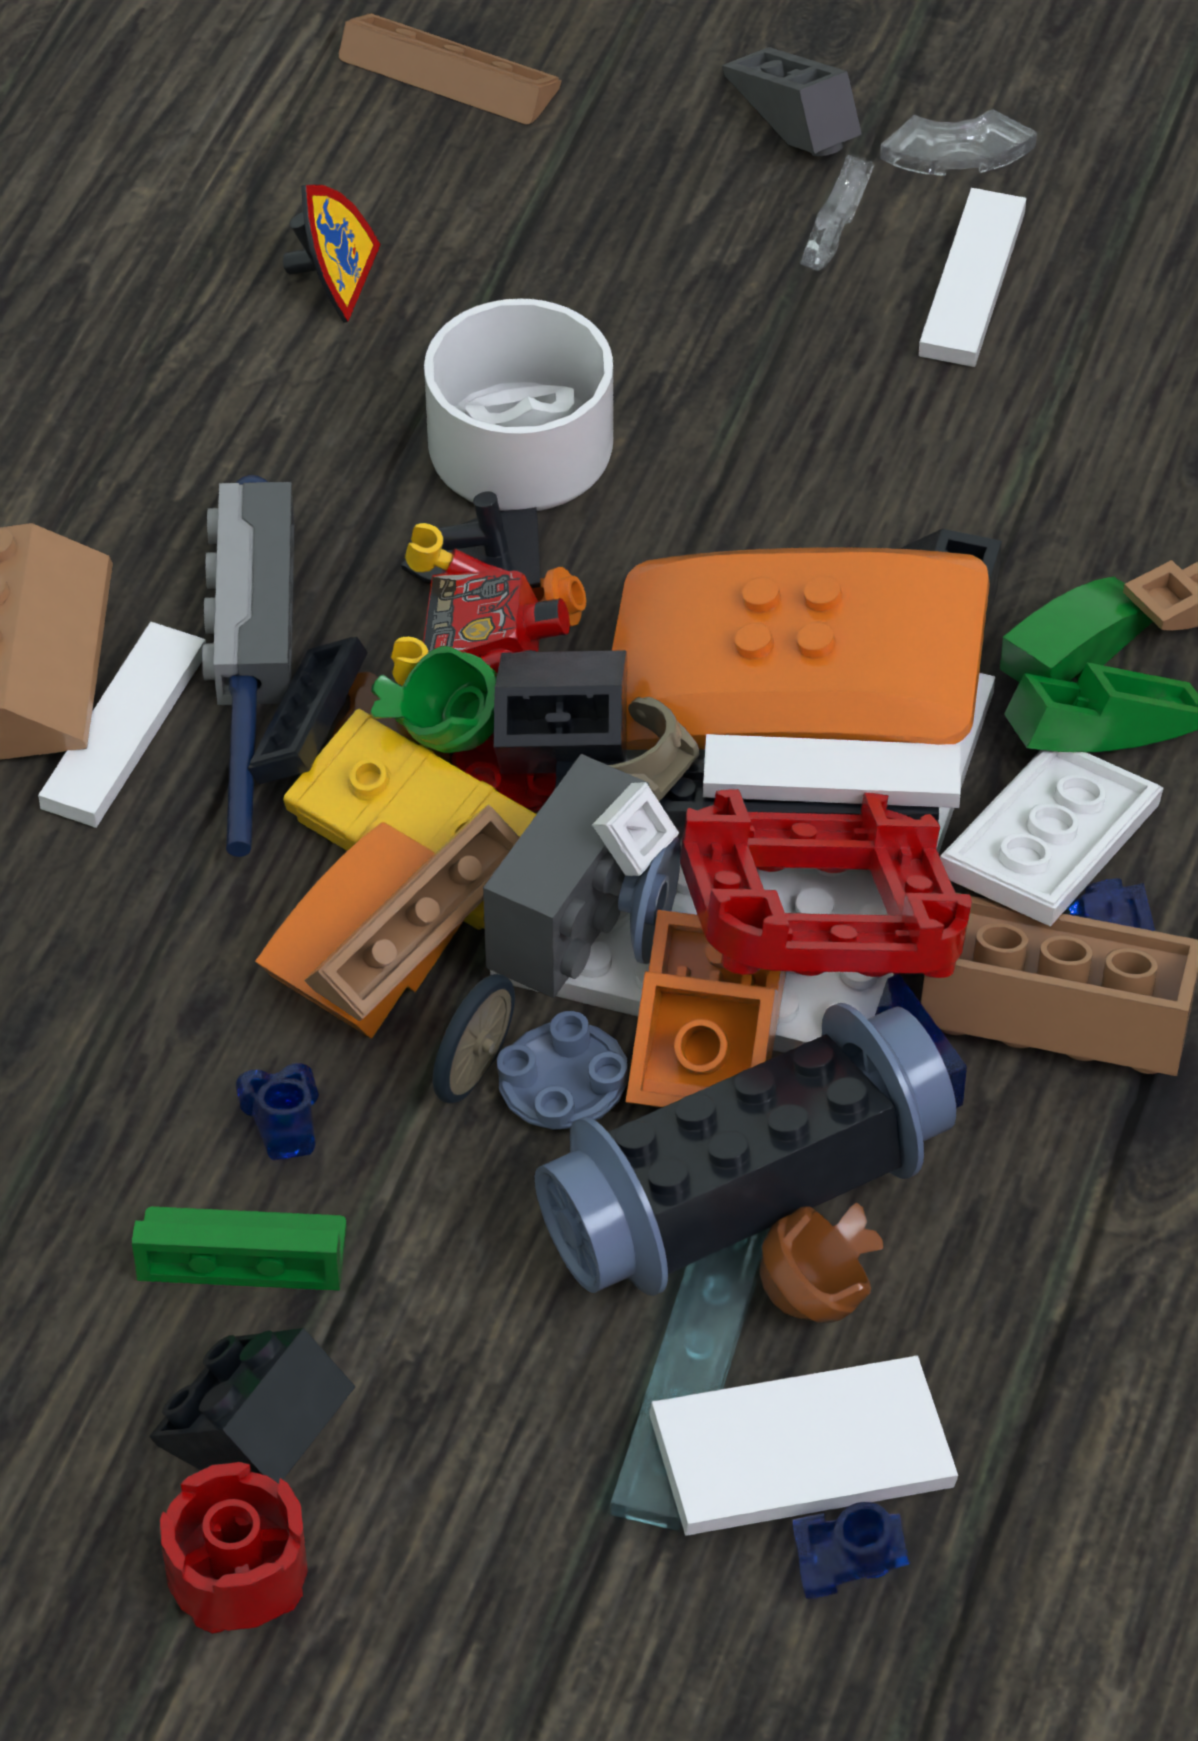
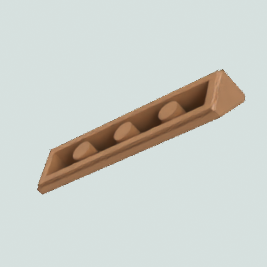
M372 13L352 18L345 22L339 50V59L343 62L523 124H531L539 117L560 89L562 81L559 80V77Z
M487 805L461 827L304 981L315 992L358 1021H361L484 900L483 887L520 837L490 805Z

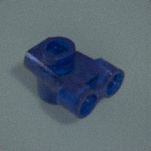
M295 1063L286 1066L276 1074H269L262 1070H249L241 1074L235 1083L240 1108L245 1114L253 1116L269 1157L272 1160L310 1155L316 1145L311 1106L317 1101L319 1096L313 1070L306 1064Z
M872 1502L855 1503L847 1507L838 1519L833 1521H827L824 1513L793 1519L800 1574L806 1599L838 1594V1585L865 1577L879 1578L886 1575L890 1570L910 1565L900 1513L888 1514L878 1504Z

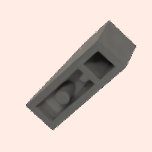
M771 47L722 65L725 77L788 145L811 152L813 156H826L843 149V142L862 135L847 71Z

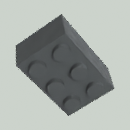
M580 754L483 887L487 969L552 998L556 997L569 977L572 979L579 977L588 962L591 946L601 932L609 933L620 916L621 911L618 909V900L621 886L626 876L592 824L631 783L646 781Z

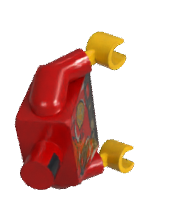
M420 523L413 528L412 543H408L405 554L408 566L415 572L422 573L431 571L435 566L443 570L442 574L432 575L423 642L408 636L398 638L394 643L391 659L395 663L392 674L399 685L403 686L409 673L426 654L440 646H450L460 652L471 653L481 658L498 673L501 653H516L526 650L538 652L540 639L567 635L569 633V612L563 599L558 598L538 602L523 573L507 571L487 564L455 548L451 553L441 549L443 545L442 533L431 524Z

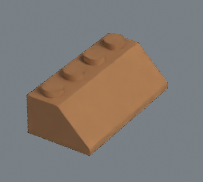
M33 523L0 528V760L64 752L67 750L87 749L113 563L109 555Z
M971 896L972 904L963 952L956 961L954 973L946 978L924 976L918 1018L922 1026L936 1028L949 1035L967 1034L1002 1041L1004 1044L1014 1048L1032 1047L1062 1053L1080 1061L1097 1060L1128 1066L1146 1074L1163 1073L1177 1076L1198 978L1197 939L1063 913L1050 927L994 900Z

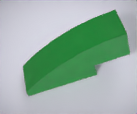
M1116 577L1097 579L1053 599L1003 636L1000 670L1019 683L1024 673L1070 682L1074 677L1079 679L1087 662L1104 666L1153 621L1123 593L1124 582Z
M1087 662L1077 683L1024 673L1004 715L1026 748L1055 752H1103L1140 747L1197 731L1198 693L1190 682Z

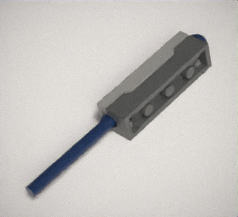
M256 475L244 476L235 483H219L218 508H208L207 510L208 543L217 544V552L206 553L207 589H216L215 597L204 599L205 633L214 634V643L203 644L204 680H215L217 705H232L226 851L228 854L236 857L246 856L251 851L254 777L248 770V767L255 754L256 705L280 704L292 681L295 533L291 482H268Z

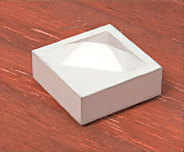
M646 782L631 783L592 824L626 876H640L660 851L666 848L679 834Z

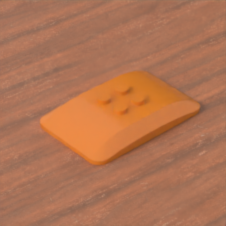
M839 547L711 552L647 560L636 565L628 573L624 582L612 651H627V750H649L660 740L652 730L636 722L630 715L629 704L637 697H651L667 706L677 721L696 741L699 750H705L706 734L907 742L935 745L956 744L962 741L970 733L974 721L990 586L987 566L981 559L967 554L910 549Z

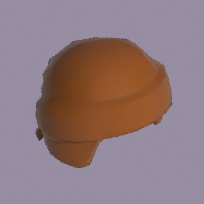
M856 1202L849 1207L835 1226H832L823 1215L810 1206L800 1207L794 1213L778 1220L772 1225L762 1244L763 1255L760 1263V1278L770 1300L784 1314L799 1319L813 1320L818 1323L840 1321L852 1313L871 1293L870 1281L858 1259L861 1253L882 1250L883 1241L876 1231L864 1229L867 1220L862 1206Z

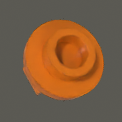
M563 567L548 570L545 578H540L541 587L532 588L538 602L558 598L563 599L568 608L570 627L577 625L581 619L582 611L586 607V593L578 577L572 576Z

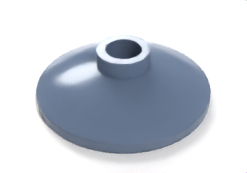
M677 837L660 851L640 876H625L621 886L618 909L619 911L630 913L631 943L635 959L638 963H650L657 910L672 911L680 872L681 844Z

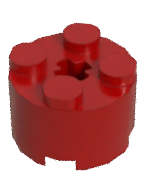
M242 1462L212 1465L188 1476L180 1484L181 1493L170 1503L167 1512H162L160 1518L161 1544L168 1588L180 1609L192 1617L196 1627L210 1633L256 1628L284 1613L294 1610L303 1596L302 1587L308 1569L301 1504L289 1484L281 1478L278 1484L266 1475L251 1472L250 1464Z

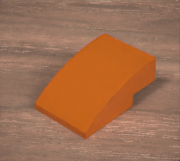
M381 822L342 855L316 882L279 927L255 962L279 982L372 1039L406 987L414 992L417 991L462 922L361 1021H358L315 992L304 980L428 861L435 852L385 822Z
M657 910L649 971H645L626 1103L662 1108L685 1096L694 1094L771 1059L786 971L760 969L758 972L749 975L730 972L721 964L722 954L707 941L698 915Z

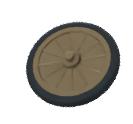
M490 975L475 985L456 1010L445 1031L433 1069L434 1092L442 1102L450 1104L465 1099L495 1061L501 1050L511 1024L515 1005L513 984L504 975Z

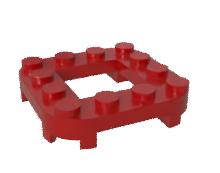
M739 789L719 790L715 793L714 805L698 811L691 808L687 809L680 852V865L703 933L709 944L722 954L721 964L730 972L749 975L764 969L793 971L806 976H815L823 972H858L870 977H881L888 973H922L933 978H946L954 973L956 961L963 952L972 900L970 894L955 893L936 850L940 831L939 823L931 814L920 817V820H915L901 813L887 810L889 796L883 794L864 793L860 815L747 812ZM784 868H817L827 873H842L847 869L870 870L888 915L785 913L777 890H764L757 869L766 872H777Z

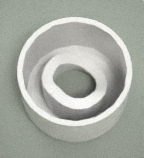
M506 299L485 303L464 311L438 331L432 339L425 356V392L429 454L436 472L445 484L472 503H474L473 499L477 494L485 491L493 492L497 495L500 511L537 507V511L551 509L575 499L593 486L605 471L613 449V357L608 342L600 330L584 316L555 303L535 299Z

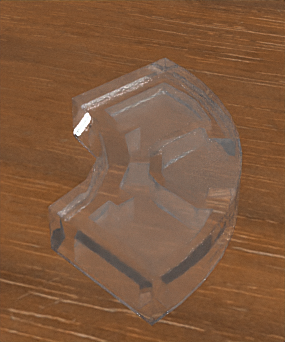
M993 109L975 119L957 123L934 122L913 115L881 144L880 159L894 166L923 174L945 176L946 169L978 167L981 173L1003 167L1029 153L1036 147L1037 132Z
M855 154L847 155L829 198L819 210L800 262L801 265L817 271L828 265L838 249L839 239L845 223H851L873 170V161Z

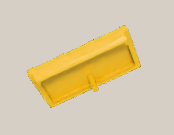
M357 709L315 758L310 771L302 773L283 798L286 809L296 815L301 824L346 851L381 822H385L436 853L461 827L487 805H490L519 837H521L537 815L501 794L493 786L484 781H479L438 757L433 751L423 745L414 743L373 719L370 714L361 709ZM484 900L464 919V922L478 930L485 929Z

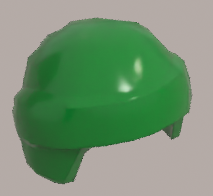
M450 646L437 647L418 662L409 673L403 686H399L385 675L378 677L372 684L371 692L380 700L374 702L371 716L375 719H395L406 728L416 741L426 748L442 753L472 750L483 744L494 733V700L497 672L481 658L471 653L460 652Z

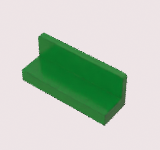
M151 1206L145 1211L144 1221L135 1220L132 1249L137 1281L340 1291L347 1231L346 1218L341 1215Z

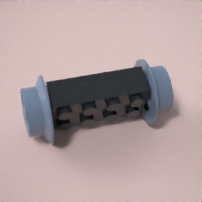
M837 1003L827 1008L823 1015L821 1037L806 1042L694 1094L685 1096L634 1121L625 1123L607 1132L604 1127L590 1117H582L575 1120L570 1129V1153L539 1166L535 1171V1189L538 1203L547 1229L561 1258L583 1288L591 1293H596L627 1278L643 1293L655 1296L665 1290L668 1274L772 1227L778 1220L794 1213L800 1207H816L887 1173H891L901 1179H907L918 1174L924 1159L923 1142L950 1130L955 1124L956 1102L954 1091L945 1064L934 1042L921 1023L910 1012L901 1007H893L867 1019L849 1004Z

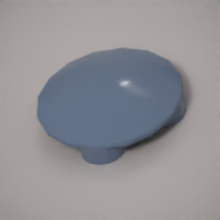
M575 1011L561 1012L550 1023L525 1032L512 1045L502 1049L497 1057L499 1091L508 1108L527 1123L552 1130L571 1128L572 1123L582 1117H590L594 1120L602 1118L620 1101L628 1083L627 1057L617 1040L599 1027L589 1025L587 1018Z

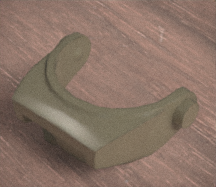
M637 697L629 704L630 715L636 722L652 730L660 740L641 756L627 762L608 766L648 782L651 791L657 800L660 801L700 756L699 748L693 737L677 721L667 706L651 697Z

